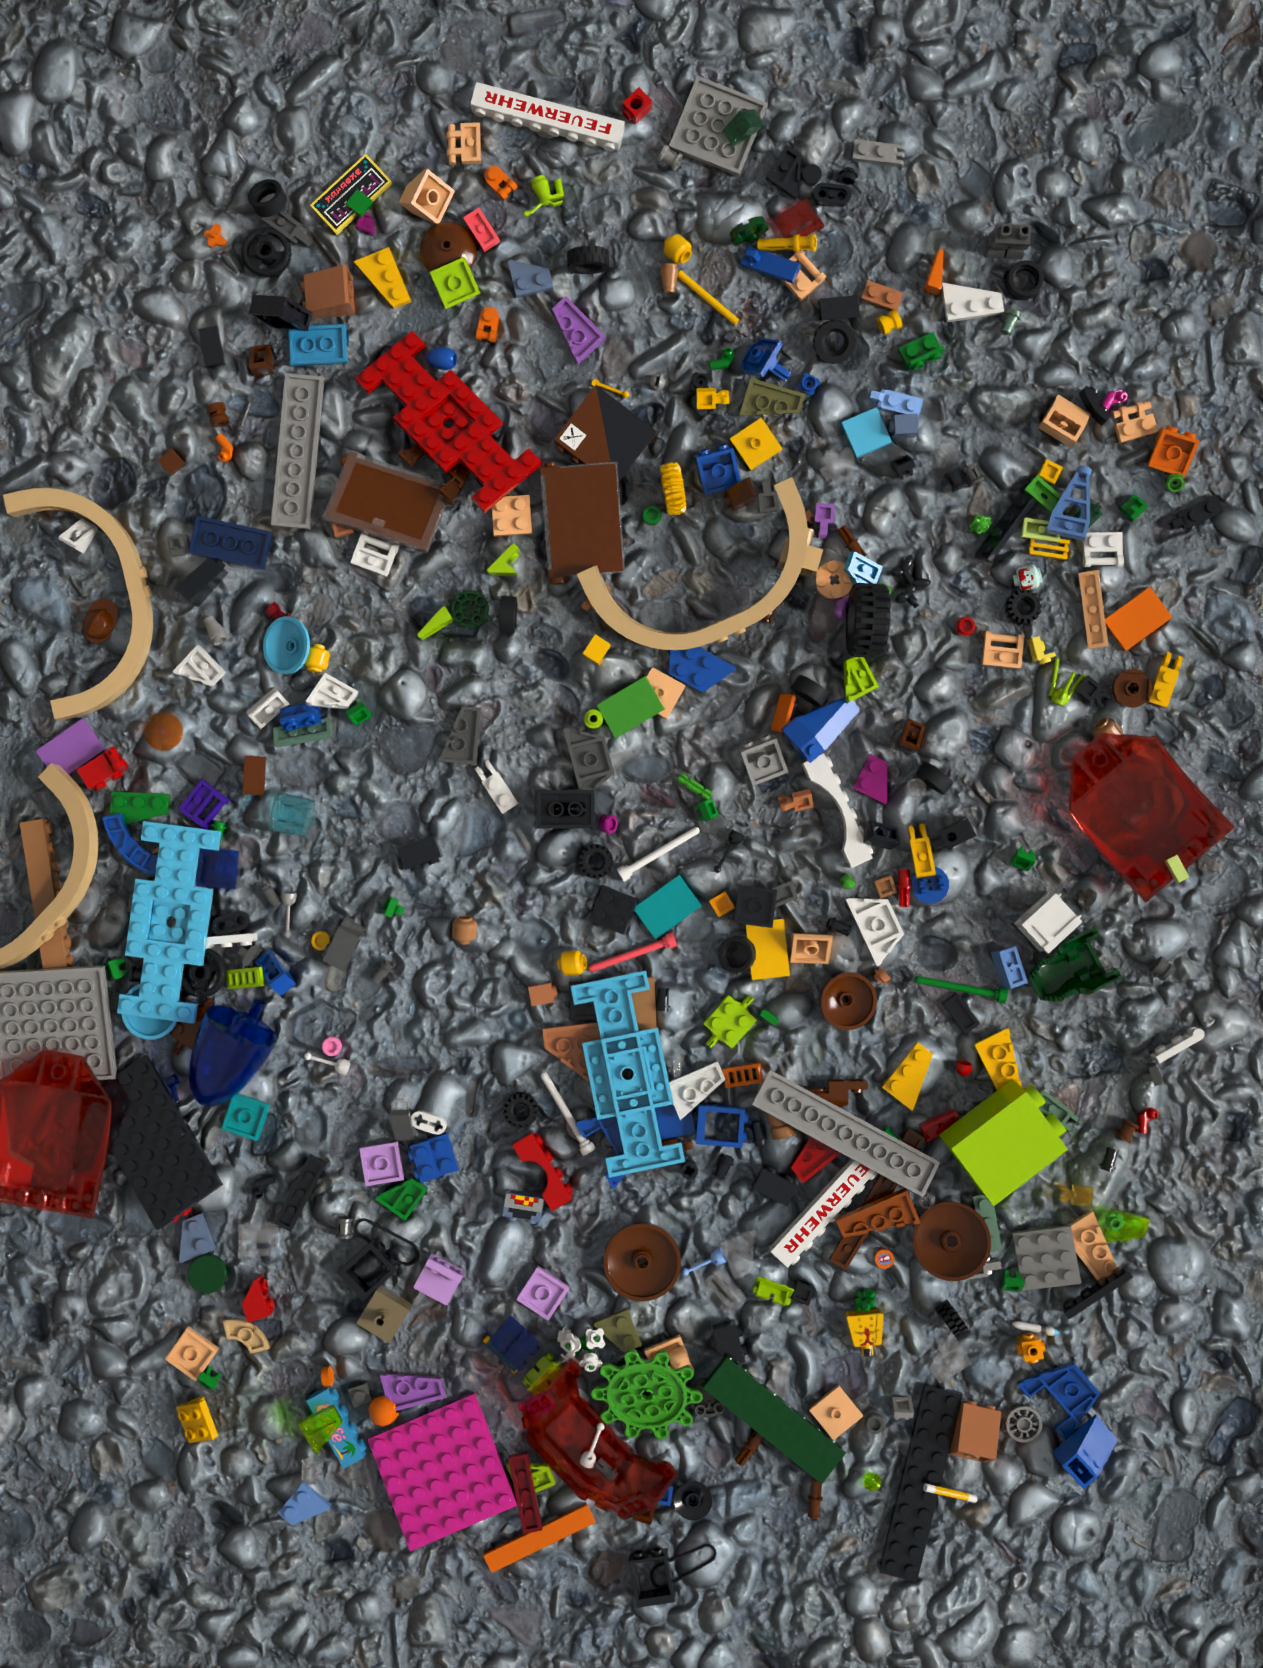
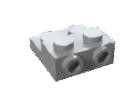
M762 734L759 736V740L754 742L752 740L744 741L741 744L742 746L738 748L752 786L788 773L778 740L774 734Z

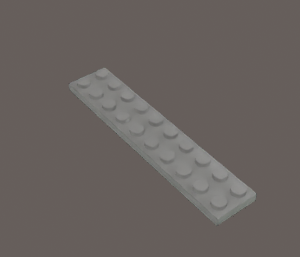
M771 1070L767 1072L751 1105L921 1197H924L940 1164L939 1161Z

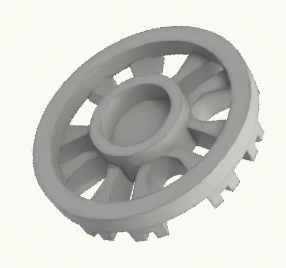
M1017 1405L1007 1413L1006 1429L1014 1440L1023 1443L1031 1442L1041 1433L1042 1419L1039 1413L1031 1406ZM1020 1410H1025V1413L1023 1415L1020 1414ZM1036 1415L1038 1420L1031 1421V1418ZM1010 1418H1014L1015 1422H1010ZM1032 1429L1035 1434L1030 1437L1028 1431ZM1017 1430L1020 1431L1018 1437L1014 1435Z

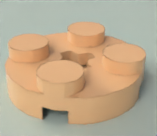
M835 560L827 562L818 569L815 575L816 589L826 599H840L847 595L853 586V583L844 571L845 564L843 562ZM837 576L839 584L834 583L831 585L829 577Z

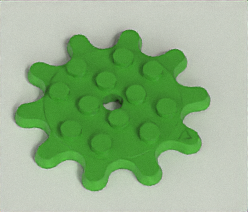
M629 1349L624 1356L625 1365L615 1366L611 1363H604L600 1368L601 1375L607 1378L609 1383L595 1386L591 1391V1396L593 1399L603 1400L609 1405L601 1413V1420L604 1423L621 1420L626 1424L625 1435L627 1437L636 1438L642 1429H651L658 1439L668 1437L669 1431L667 1426L672 1422H677L683 1426L692 1424L693 1417L685 1407L691 1403H700L703 1395L700 1390L689 1388L685 1385L694 1376L692 1368L688 1365L680 1368L670 1367L668 1365L669 1355L665 1350H659L653 1359H642L635 1349ZM644 1390H646V1392H650L651 1395L646 1396L642 1393L644 1392Z

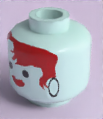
M1034 564L1018 567L1016 575H1013L1014 586H1019L1021 591L1023 589H1027V591L1037 589L1040 583H1042L1040 568H1036Z

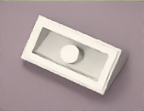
M274 687L247 710V715L262 729L280 713L281 708L287 707L290 703Z

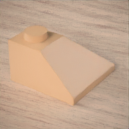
M425 168L406 186L398 203L412 214L431 223L438 224L455 190L429 169Z

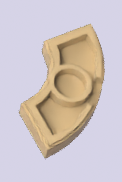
M239 1318L223 1319L222 1322L227 1340L235 1339L242 1342L250 1354L270 1348L264 1333L253 1323H248L246 1320Z

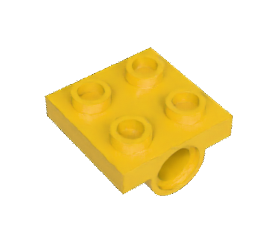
M204 1396L197 1397L176 1407L178 1418L182 1423L185 1437L189 1443L213 1440L218 1437Z

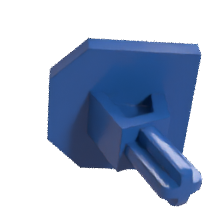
M761 338L753 343L742 360V371L746 374L764 377L766 373L771 372L782 381H786L790 376V371L777 363L778 359L776 358L783 343L779 340Z

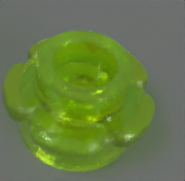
M868 1473L864 1477L865 1489L874 1492L880 1488L882 1481L877 1473Z

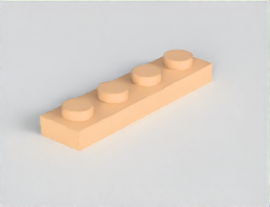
M1099 570L1078 573L1088 649L1108 647Z

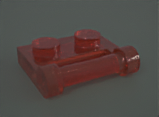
M807 198L774 217L773 220L784 238L793 237L790 232L810 220L813 224L796 234L808 236L816 230L820 231L824 228L822 220L818 218Z

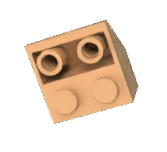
M1058 394L1038 428L1071 447L1078 440L1091 414Z

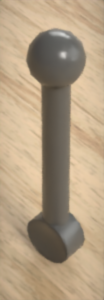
M252 394L247 397L246 409L240 425L236 428L238 432L244 431L243 425L251 404L255 402V396Z

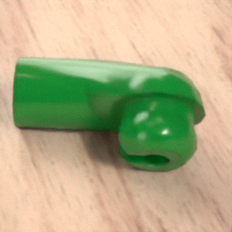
M727 347L723 350L720 359L709 361L710 370L729 367L734 359L733 349Z

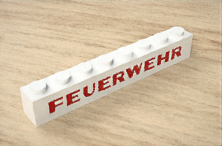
M476 82L470 104L472 113L479 117L487 116L497 122H510L516 127H529L535 132H548L549 135L554 137L563 136L573 142L578 140L585 142L588 146L603 147L607 151H619L625 130V121Z
M850 1159L769 1247L770 1252L787 1268L790 1265H794L799 1260V1255L803 1250L807 1251L812 1246L814 1238L816 1236L820 1237L825 1232L826 1225L829 1222L833 1223L835 1218L839 1216L838 1212L842 1208H847L852 1202L851 1198L855 1194H860L865 1188L864 1184L869 1179H874L878 1173Z

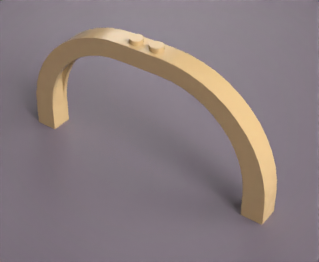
M793 477L774 485L785 511L789 527L787 560L775 585L762 599L752 606L698 630L688 632L656 630L637 622L617 605L610 595L597 565L577 574L591 605L600 617L616 632L638 644L656 649H691L716 640L717 643L727 640V636L735 633L736 636L745 632L746 627L770 614L786 598L795 585L805 560L808 538L807 518Z
M33 488L4 494L3 498L7 514L13 517L40 511L59 510L76 513L90 519L106 533L119 555L132 610V630L126 652L112 673L93 688L72 696L50 700L55 720L62 721L97 711L113 702L126 691L140 673L148 656L153 634V613L150 601L152 592L145 579L147 578V571L142 566L136 546L125 528L109 512L91 500L69 491L52 488Z
M50 763L38 778L60 800L69 817L74 841L71 868L62 889L55 899L18 938L0 948V969L23 960L36 951L44 942L53 937V932L66 923L68 916L81 902L95 872L98 857V831L93 810L84 792L74 779L60 765Z

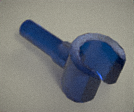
M173 1074L166 1080V1085L171 1089L175 1102H179L175 1085L179 1084L180 1081L177 1075Z

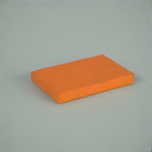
M1148 587L1105 618L1107 629L1125 652L1170 620L1172 616L1152 588Z

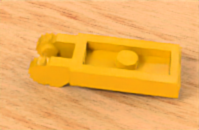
M1166 652L1152 686L1151 697L1147 701L1163 708H1168L1179 675L1178 670L1183 661V657L1177 656L1173 668H1167L1172 655L1170 652Z
M925 824L919 825L921 838L915 839L913 826H908L909 845L916 878L935 876L936 871Z

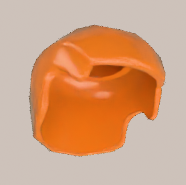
M379 1396L374 1398L368 1407L371 1421L375 1425L382 1427L393 1423L399 1415V1412L395 1410L396 1404L388 1397Z

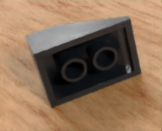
M535 790V829L595 828V790Z

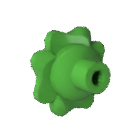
M976 514L973 517V522L969 525L970 532H976L977 534L987 532L992 524L991 518Z

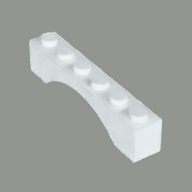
M822 754L811 763L807 761L802 763L801 765L809 782L826 791L840 811L844 826V842L841 851L849 868L872 859L871 854H873V850L870 845L863 843L864 830L855 821L857 815L854 809H850L847 804L849 798L846 792L841 791L839 787L841 781L837 773L833 774L831 767L833 764L829 756L826 757L825 754Z

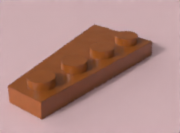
M906 1188L835 1218L843 1238L866 1234L868 1231L873 1230L882 1231L889 1227L896 1226L898 1228L904 1227L905 1224L921 1223Z

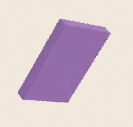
M82 718L36 750V753L46 767L50 763L60 765L71 775L78 768L103 753L106 748L87 721Z

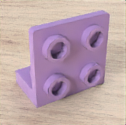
M431 1253L414 1285V1289L444 1305H448L465 1270Z

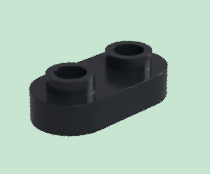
M819 183L815 186L812 196L817 204L844 207L851 199V191L845 185ZM819 193H824L825 197H820ZM842 195L844 199L840 200L838 196Z
M236 911L215 918L212 921L211 928L216 935H227L246 929L250 925L251 919L247 912ZM239 917L244 918V922L242 924L238 922ZM221 922L225 923V929L220 928Z

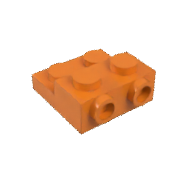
M1169 425L1166 426V429L1161 427L1147 465L1174 475L1181 474L1185 478L1200 440L1195 438L1196 434L1185 431L1184 434L1177 432L1178 428Z

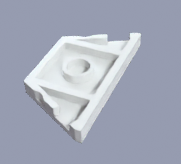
M845 899L875 965L880 966L883 959L892 951L895 944L904 935L889 900Z

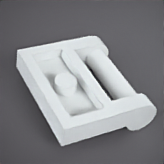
M362 532L350 563L388 577L399 545L387 543L369 536V533ZM368 543L389 551L388 556L364 548V546Z
M1122 532L1087 533L1085 541H1082L1083 567H1091V565L1123 567ZM1090 553H1115V557L1091 558Z

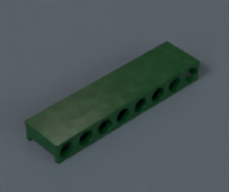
M727 1354L723 1355L719 1364L707 1379L701 1383L705 1391L821 1484H823L846 1454L839 1444Z

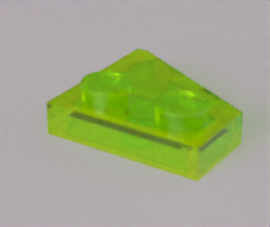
M1113 1208L1110 1209L1109 1213L1116 1212L1121 1214L1125 1224L1118 1231H1111L1110 1228L1105 1226L1103 1235L1107 1245L1115 1241L1125 1242L1130 1239L1145 1237L1150 1222L1148 1216Z
M334 1404L298 1421V1427L315 1455L320 1452L321 1447L325 1442L329 1441L332 1433L342 1424V1418Z

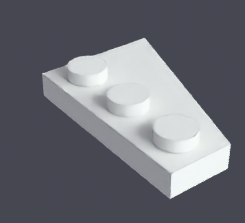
M942 283L941 290L946 323L1004 313L1002 293Z
M718 1062L669 1082L673 1105L680 1120L725 1081Z

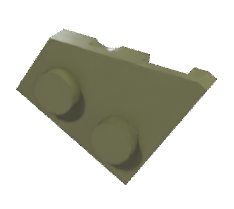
M628 1308L593 1321L594 1326L597 1329H603L604 1335L622 1352L625 1353L629 1349L642 1346Z

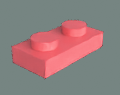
M480 208L463 217L466 225L484 252L500 243L499 237Z

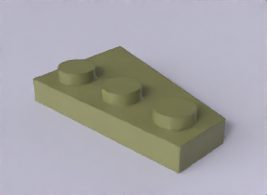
M750 378L739 416L800 414L805 394Z

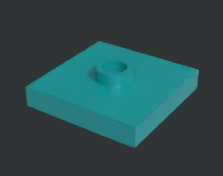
M233 1092L221 1129L258 1141L271 1104Z

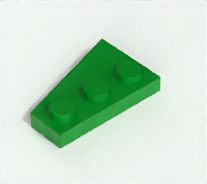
M111 792L110 815L122 813L125 824L130 825L169 814L170 794Z

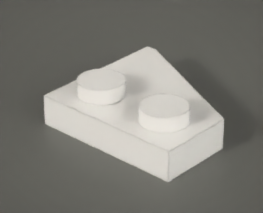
M197 645L173 670L175 674L183 675L209 686H214L226 674L222 667L200 645Z
M325 673L305 703L308 706L349 709L358 696V691Z

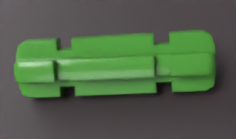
M680 774L677 779L680 784L686 785V788L697 795H701V798L704 800H708L711 797L712 792L710 790L704 789V786L692 778L689 779V776L686 774Z

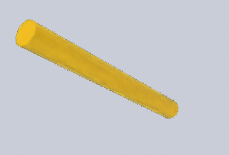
M682 270L678 273V278L734 326L739 322L740 319Z

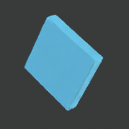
M877 407L841 423L856 459L892 443Z

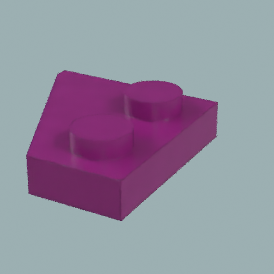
M869 754L852 789L886 805L887 762Z

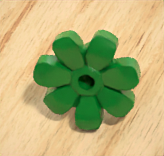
M864 1288L863 1292L860 1290L856 1292L858 1298L854 1299V1305H856L855 1308L858 1311L862 1309L869 1311L874 1307L875 1299L873 1297L875 1292L873 1290Z

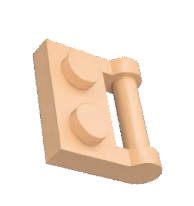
M803 250L796 252L789 260L795 262L799 260L815 280L811 282L799 270L794 284L783 281L800 301L808 296L827 277L823 272L820 273L804 255L805 252Z
M985 631L981 665L1021 669L1024 635L1011 636ZM991 641L1016 644V649L991 646Z

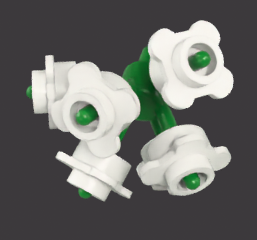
M566 1327L562 1331L559 1330L556 1336L558 1338L557 1342L561 1343L560 1347L567 1352L565 1356L563 1354L560 1355L564 1359L562 1361L564 1367L570 1370L574 1368L578 1371L579 1369L576 1366L579 1364L580 1367H584V1370L588 1372L599 1370L603 1363L598 1355L592 1353L593 1347L603 1348L605 1346L603 1341L604 1330L601 1328L597 1330L588 1329L582 1338L573 1336L571 1330H567ZM583 1349L588 1350V1353L583 1356V1360L578 1361L576 1359Z

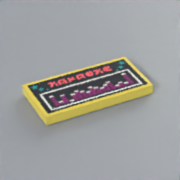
M365 154L322 193L310 207L338 235L358 216L346 206L347 201L358 189L372 201H375L392 185V181Z

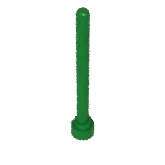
M922 976L915 978V982L918 984L991 997L997 1003L1002 1004L1006 1003L1008 989L1000 987L999 989L990 990Z

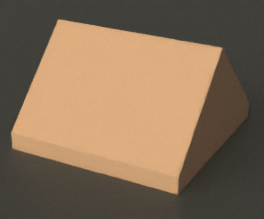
M791 933L790 963L829 964L833 936L830 934Z

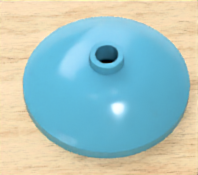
M284 616L276 619L268 627L264 636L263 652L267 664L273 671L279 674L295 673L304 665L310 649V639L306 627L294 617Z
M140 984L134 986L127 994L139 996ZM121 1014L127 1029L135 1036L146 1040H154L167 1035L177 1024V1021Z

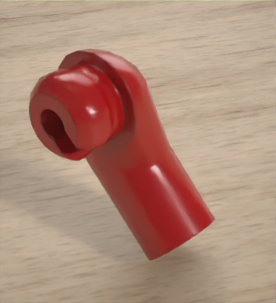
M1149 1107L1138 1115L1139 1129H1137V1133H1147L1148 1122L1158 1118L1159 1113L1156 1109Z

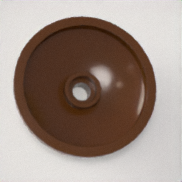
M441 222L432 226L424 234L420 244V256L425 268L429 272L464 256L471 269L476 261L477 245L472 233L463 225L456 222ZM445 244H450L449 248H444Z
M853 972L840 973L831 978L824 986L820 997V1007L825 1019L831 1025L842 1030H853L865 1025L873 1016L877 1005L876 991L871 982L864 976ZM843 996H847L845 1002L842 1001Z

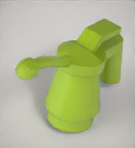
M545 175L533 178L531 180L532 189L539 199V204L531 211H524L523 216L528 217L541 206L556 207L562 205V200L553 203V201L564 197L561 178L554 181L556 194L554 195L550 193L549 183Z

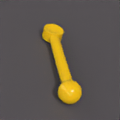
M597 379L592 380L593 387L597 385L620 394L623 398L629 397L628 391H620L599 383Z

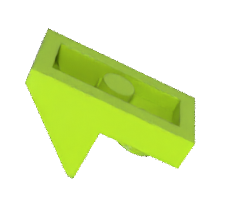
M513 543L487 569L488 574L491 576H517L516 571L508 563H513L520 556L518 554L520 552L519 547Z

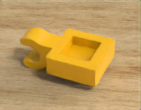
M696 388L697 409H716V404H729V390H721L716 393V388Z

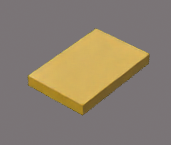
M774 919L772 928L745 925L747 939L754 944L756 950V959L750 967L751 980L790 976L784 919Z

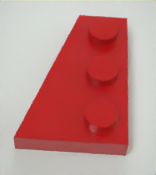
M810 1137L791 1169L804 1183L841 1153Z

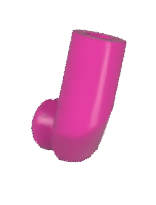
M1122 390L1108 392L1101 405L1109 410L1112 404L1126 401L1128 395Z

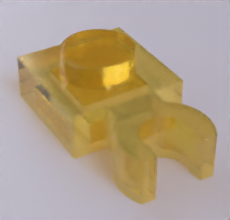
M1072 1184V1190L1066 1186H1059L1060 1190L1066 1191L1065 1196H1058L1060 1201L1066 1202L1071 1199L1072 1205L1092 1207L1094 1189L1092 1186Z

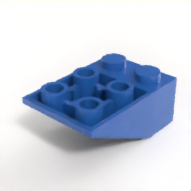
M1095 1414L1052 1453L1076 1482L1085 1489L1099 1476L1118 1439Z

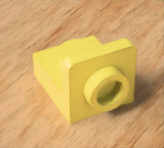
M1040 636L1027 640L1033 662L1039 661L1040 664L1051 662L1052 657L1056 656L1055 652L1044 655L1045 645L1043 640H1040Z

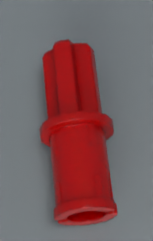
M898 869V886L896 888L899 889V907H909L910 889H912V886H910V869Z

